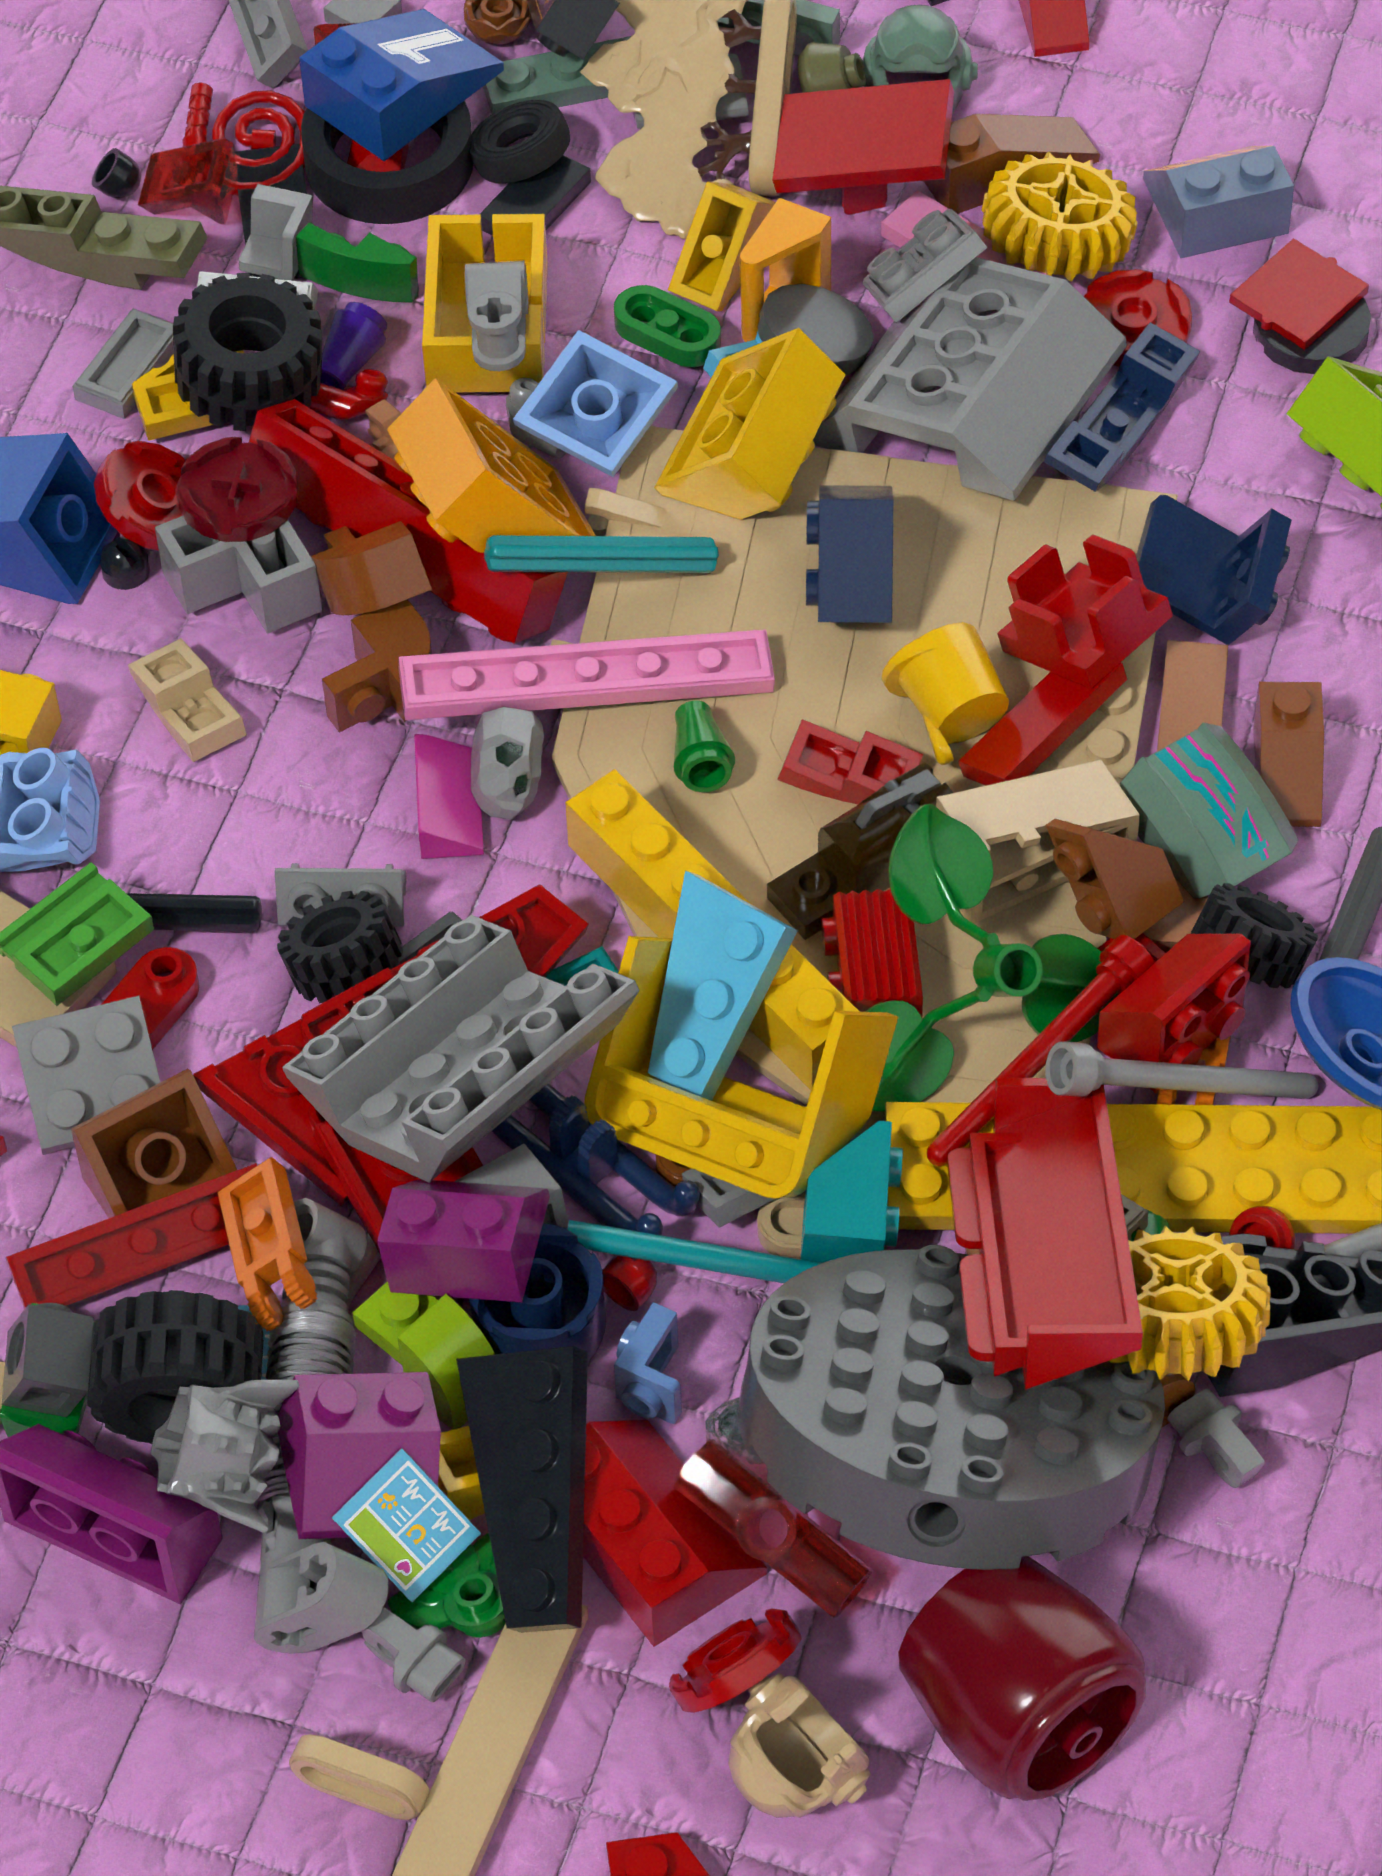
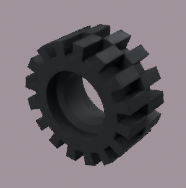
M1223 883L1222 886L1218 884L1214 886L1191 931L1192 934H1242L1251 941L1248 962L1250 982L1260 985L1263 980L1269 987L1277 989L1279 985L1286 989L1295 984L1318 939V935L1313 933L1315 930L1313 926L1304 923V917L1299 913L1288 912L1286 910L1288 906L1280 901L1274 903L1268 900V895L1258 891L1255 895L1251 893L1248 887L1239 885L1236 889L1229 883Z
M352 891L342 892L340 899L334 901L331 895L321 899L322 906L316 909L311 904L302 909L304 914L302 919L293 916L287 922L289 930H281L278 936L280 943L277 944V949L299 995L302 993L304 999L312 1001L316 997L319 1003H324L331 999L333 995L336 996L378 972L388 967L391 970L398 966L397 957H401L403 954L402 942L385 905L377 895L371 897L369 892L360 891L354 897Z

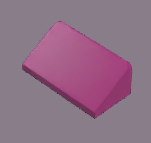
M414 734L421 859L484 855L482 810L471 793L472 748L430 735Z

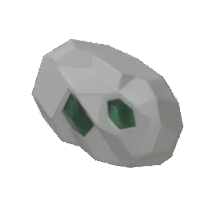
M501 707L484 712L474 732L471 753V793L480 809L491 817L514 819L533 803L537 793L538 782L541 777V754L544 732L542 723L532 711Z

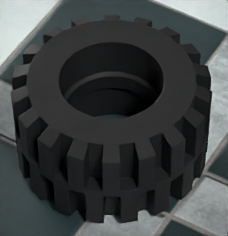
M237 273V278L229 280L223 275L212 279V286L210 287L201 284L192 291V299H184L179 305L178 316L174 317L173 322L175 383L178 384V394L182 401H190V410L198 417L206 414L209 415V423L218 427L228 423L233 425V430L246 431L247 426L254 425L258 410L293 399L310 407L311 396H317L320 389V377H322L321 319L318 311L313 310L311 299L306 294L297 295L296 286L287 281L277 284L275 283L274 276L262 274L260 278H250L249 273ZM241 350H253V351H259V352H257V353H238L237 351H241Z
M169 1290L168 1292L151 1291L140 1293V1296L125 1297L116 1301V1306L106 1307L100 1312L99 1319L95 1320L93 1326L87 1403L88 1407L91 1408L92 1416L96 1421L105 1423V1428L113 1433L125 1435L127 1439L152 1444L155 1431L170 1416L180 1386L232 1387L250 1380H261L264 1342L261 1325L255 1324L256 1318L248 1311L239 1310L237 1304L228 1300L213 1298V1295L204 1293H190L178 1290Z

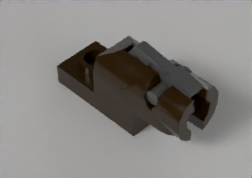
M925 762L888 781L859 805L821 827L818 833V852L767 883V899L793 928L798 930V933L804 940L810 938L822 930V918L833 917V895L836 893L848 894L851 891L861 893L864 890L874 892L877 889L885 891L890 888V856L901 828L920 806L925 804L936 806L938 796L952 794L953 791L946 782L941 785L940 781L933 775V768Z

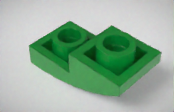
M310 222L296 235L299 275L339 292L372 300L412 303L419 296L417 257L410 254L399 244L389 243L369 232L355 247L341 235L329 233Z

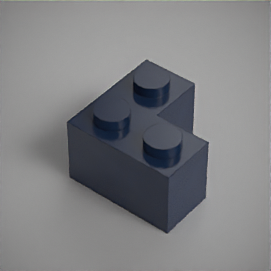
M819 485V501H807L806 545H819L818 569H806V606H818V622L892 623L894 507L892 486Z

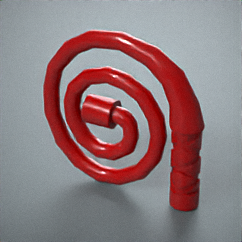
M202 82L191 86L188 107L190 110L187 114V127L185 128L182 144L185 158L197 179L213 190L238 196V189H255L257 184L270 186L288 178L302 164L303 169L305 168L302 138L300 135V149L295 161L279 175L262 182L244 183L221 176L210 166L206 157L207 126L209 125V110H211L213 88ZM272 90L252 91L232 99L218 114L212 129L213 147L221 159L233 167L234 162L250 167L274 163L286 155L291 146L295 144V130L286 115L272 108H255L239 117L235 126V138L245 147H251V149L276 147L275 130L253 129L252 134L247 133L249 125L256 121L269 120L276 124L282 133L280 148L270 157L256 160L242 158L230 150L225 142V130L229 120L239 110L255 103H271L283 107L296 119L301 134L302 119L305 111L291 97Z

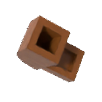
M401 521L355 538L346 526L324 534L328 550L311 556L316 565L317 576L330 611L336 615H357L379 610L432 590L413 536Z
M408 599L379 610L363 613L350 620L354 654L357 661L322 678L326 714L339 733L359 722L363 723L372 720L381 711L391 706L404 722L407 721L404 717L398 670L399 657L432 654L427 625Z

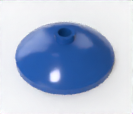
M1335 957L1319 960L1306 968L1292 989L1290 1005L1298 1037L1310 1058L1332 1082L1359 1101L1382 1110V968L1350 958Z

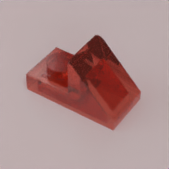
M222 138L152 153L138 206L154 215L191 207L219 224H226L238 178L233 142Z

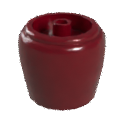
M1029 1556L1021 1557L1019 1568L986 1570L965 1568L952 1577L923 1606L908 1627L898 1651L899 1669L944 1743L967 1771L991 1791L1006 1799L1020 1798L1023 1801L1044 1799L1070 1787L1093 1770L1118 1745L1135 1722L1145 1700V1662L1141 1651L1129 1635L1088 1597Z

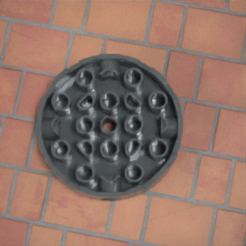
M928 1245L921 1249L872 1251L844 1256L801 1272L775 1290L765 1301L755 1318L751 1331L747 1366L739 1397L738 1421L742 1440L748 1454H757L768 1468L766 1481L784 1499L804 1514L816 1508L825 1515L841 1522L840 1535L884 1553L927 1564L982 1570L1019 1568L1021 1557L1040 1555L1050 1552L1056 1561H1061L1099 1546L1103 1543L1107 1530L1119 1522L1126 1525L1140 1508L1147 1491L1165 1411L1164 1391L1156 1371L1146 1369L1138 1374H1133L1129 1361L1111 1363L1109 1360L1026 1390L1022 1367L994 1377L992 1362L976 1360L968 1353L959 1275L960 1261L965 1256H968V1254L955 1253L950 1248L941 1245Z

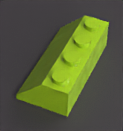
M1328 356L1286 414L1303 428L1299 433V437L1307 445L1323 455H1328L1330 452L1343 463L1339 472L1347 480L1366 491L1371 487L1382 497V372Z

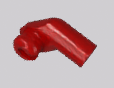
M364 369L356 375V386L342 390L320 383L317 396H311L309 408L317 413L339 420L353 419L366 414L368 408L383 399L387 400L388 393L385 392L388 380L384 373L378 370Z

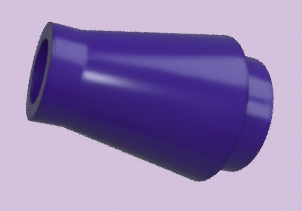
M349 302L345 309L335 312L322 352V377H320V383L344 390L349 380L385 344L386 337L384 333L387 330V322L381 314L359 302Z

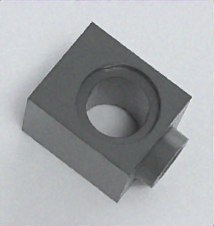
M57 1303L28 1304L7 1333L2 1405L67 1417L88 1392L94 1317L72 1313L70 1308Z

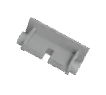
M292 863L291 868H275L278 925L287 926V922L293 916L302 919L304 917L302 909L310 904L315 909L322 906L321 899L331 895L333 900L337 901L340 899L342 892L352 891L354 897H356L360 891L369 892L371 897L377 895L381 898L394 926L404 927L403 896L406 895V871L394 869L393 864H386L385 869L300 868L299 863Z

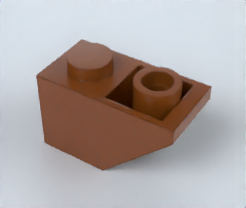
M1053 819L1045 825L1055 847L1053 850L1054 861L1060 871L1068 878L1077 900L1075 905L1076 913L1082 924L1090 932L1115 939L1118 935H1127L1135 939L1184 903L1162 848L1059 819Z

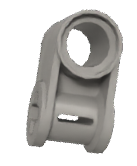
M525 260L465 264L466 304L469 323L472 327V352L474 360L480 367L489 371L500 372L509 370L519 365L526 353L528 286Z

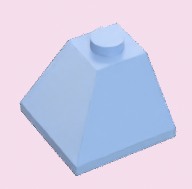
M578 330L515 415L513 422L515 426L614 477L678 388V382Z

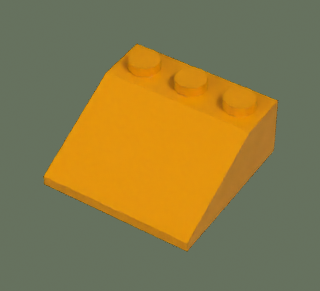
M437 378L387 428L398 450L394 455L396 462L414 480L410 486L411 491L431 512L426 517L428 523L448 542L453 543L459 538L475 551L484 553L486 541L492 535L596 536L558 469Z

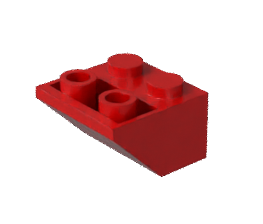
M1187 934L1100 1011L1097 1048L1111 1059L1196 1065L1205 1048L1216 1038L1225 1040L1231 1036L1245 1017L1246 1010L1243 1006L1245 988L1250 978L1248 962L1251 941L1242 934ZM1149 1088L1155 1094L1160 1090L1156 1088Z

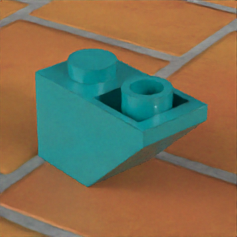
M877 1121L815 1168L810 1174L804 1200L800 1259L824 1263L844 1256L883 1251L884 1246L896 1247L899 1228V1207L887 1206L888 1187H900L903 1148L891 1147L892 1122Z

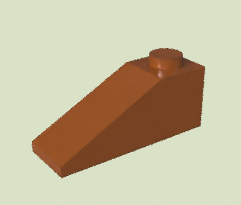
M972 114L951 122L945 179L926 180L924 183L937 202L959 214L983 204L984 194L988 193L989 183L993 180L995 171L1004 170L1008 161L1022 163L1026 154L1043 159L1046 153L1050 152L1055 158L1066 159L1071 155L1074 161L1084 163L1093 160L1094 164L1099 162L1100 153L1073 117Z

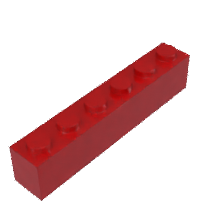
M296 399L257 411L249 442L258 444L257 439L271 442L288 455L297 474L298 503L295 507L304 512L310 522L333 531L346 526L352 535L358 538L401 521L413 536L432 588L430 592L440 597L446 607L469 615L488 627L489 633L497 639L512 642L513 644L550 630L568 572L490 571L484 560V553L475 551L459 538L450 543L431 527L426 519L431 513L430 510L410 489L414 482L413 478L395 460Z

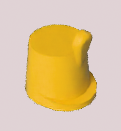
M968 623L947 624L922 635L905 645L891 657L882 672L881 680L888 691L900 697H909L923 716L935 758L940 765H947L954 761L948 743L964 742L987 731L1002 718L1009 706V698L981 637L974 625Z

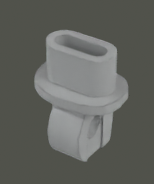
M1210 1389L1199 1392L1177 1406L1169 1414L1168 1422L1182 1437L1179 1445L1182 1452L1189 1457L1203 1451L1217 1474L1229 1486L1233 1488L1241 1486L1258 1475L1264 1466L1265 1460L1244 1433L1236 1426L1241 1419L1239 1408L1236 1405L1225 1407Z
M384 1607L372 1625L361 1631L365 1645L380 1660L393 1668L394 1687L402 1693H407L413 1689L430 1702H435L460 1675L466 1664L464 1657L446 1645L447 1633L432 1625H424L416 1630Z

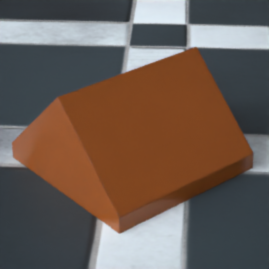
M186 1069L71 1129L82 1179L108 1218L237 1170L190 1069Z

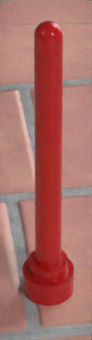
M1118 935L1101 952L1099 957L1101 963L1096 967L1097 976L996 1078H1033L1046 1065L1048 1054L1056 1043L1069 1042L1116 993L1120 994L1155 963L1151 954L1135 939L1127 935ZM996 1078L928 1146L926 1154L931 1164L938 1167L947 1165L948 1154L954 1149L964 1148L970 1142V1133H979L994 1118Z

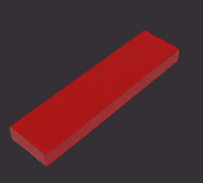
M257 1163L5 1257L24 1310L31 1303H57L67 1306L229 1245L218 1192L255 1168Z

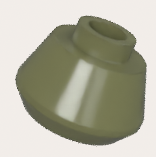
M811 42L806 45L798 57V76L802 93L859 88L866 85L865 68L858 53L851 54L845 45Z

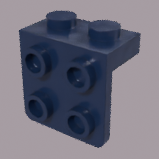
M1159 495L1150 504L1136 554L1144 585L1148 590L1168 597L1173 615L1229 646L1254 624L1262 625L1265 623L1276 607L1278 594L1274 592L1277 576L1286 564L1290 554V547L1286 545L1292 519L1271 508L1238 536L1170 496Z

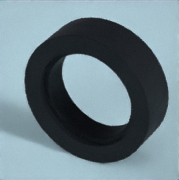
M463 101L430 126L441 138V143L429 158L412 167L389 172L363 170L345 163L334 151L337 142L344 133L307 108L302 119L301 138L305 170L311 189L328 208L347 218L365 223L398 224L410 222L441 210L463 191L473 170V162L469 153L472 142L471 119L466 102Z

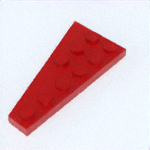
M540 884L479 917L510 930L527 970L544 978L549 975L581 939L589 926V923ZM439 939L418 950L417 955L391 970L388 967L303 1013L301 1019L269 1037L263 1035L245 1045L243 1051L216 1066L212 1063L193 1074L201 1092L340 1206H343L349 1198L338 1176L334 1174L313 1137L314 1126L326 1120L290 1082L282 1067L297 1056L311 1039L323 1035L349 1014L352 1007L358 1001L371 996L396 976L405 963L418 958L438 942Z

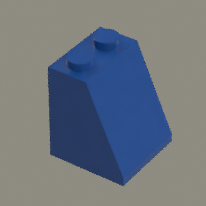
M68 433L0 437V585L66 604H78L100 564L103 547L113 541L118 531L106 520L97 504L94 488L96 472Z

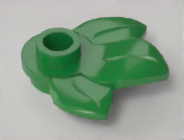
M489 1533L478 1539L473 1546L470 1544L413 1602L401 1591L389 1598L387 1603L392 1613L416 1630L424 1625H432L439 1629L452 1625L466 1635L476 1638L487 1637L500 1631L506 1622Z

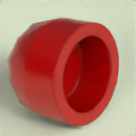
M617 1256L602 1269L604 1292L610 1299L626 1310L637 1311L648 1300L656 1287L657 1272L649 1260Z

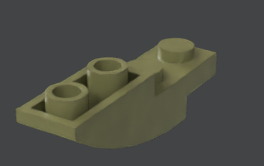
M0 186V246L46 267L96 282L142 290L150 275L185 278L208 239L200 221L102 212L95 195Z

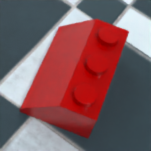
M648 1420L589 1421L586 1423L583 1557L653 1647L767 1574L765 1564Z

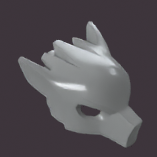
M250 1380L232 1387L214 1388L190 1385V1387L180 1386L170 1416L155 1431L152 1442L151 1454L159 1463L157 1491L195 1501L221 1516L266 1533L269 1526L253 1504L268 1484L264 1479L279 1458V1448L273 1441V1437L280 1430V1421L274 1408L299 1388L298 1380Z

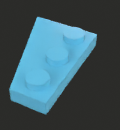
M685 870L648 1073L666 1084L712 1101L798 930L702 876Z

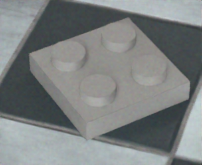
M139 996L12 1026L43 1155L75 1147L71 1132L73 1127L160 1083Z

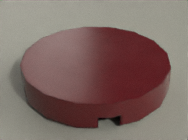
M226 437L203 445L186 459L180 469L181 477L177 483L176 494L179 509L186 523L201 535L223 542L251 541L271 534L289 519L298 503L297 474L288 455L271 442L257 439L258 444H254L251 442L242 443V437Z

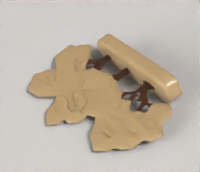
M619 0L620 4L616 11L625 17L627 23L635 30V33L626 41L603 44L589 58L588 63L580 73L595 86H605L609 90L608 99L618 111L622 113L639 112L643 117L644 127L633 136L623 139L612 147L595 175V179L607 193L620 198L624 210L632 214L637 221H659L662 230L667 235H677L681 239H686L707 183L702 182L701 177L709 171H717L715 181L712 182L734 185V183L725 178L722 172L729 161L741 151L749 154V184L752 193L760 196H780L781 193L777 194L772 178L784 94H791L797 27L796 0H764L761 26H752L742 15L745 2L748 0ZM720 18H730L733 20L735 28L718 27L717 20ZM750 39L760 40L756 80H739L734 74L735 68L728 56L730 48ZM727 93L755 94L752 130L743 134L730 135L721 128L716 120V105L721 97ZM708 127L718 132L719 137L707 139L703 129ZM721 144L724 146V150H715L714 158H717V160L700 168L693 166V157L705 147Z

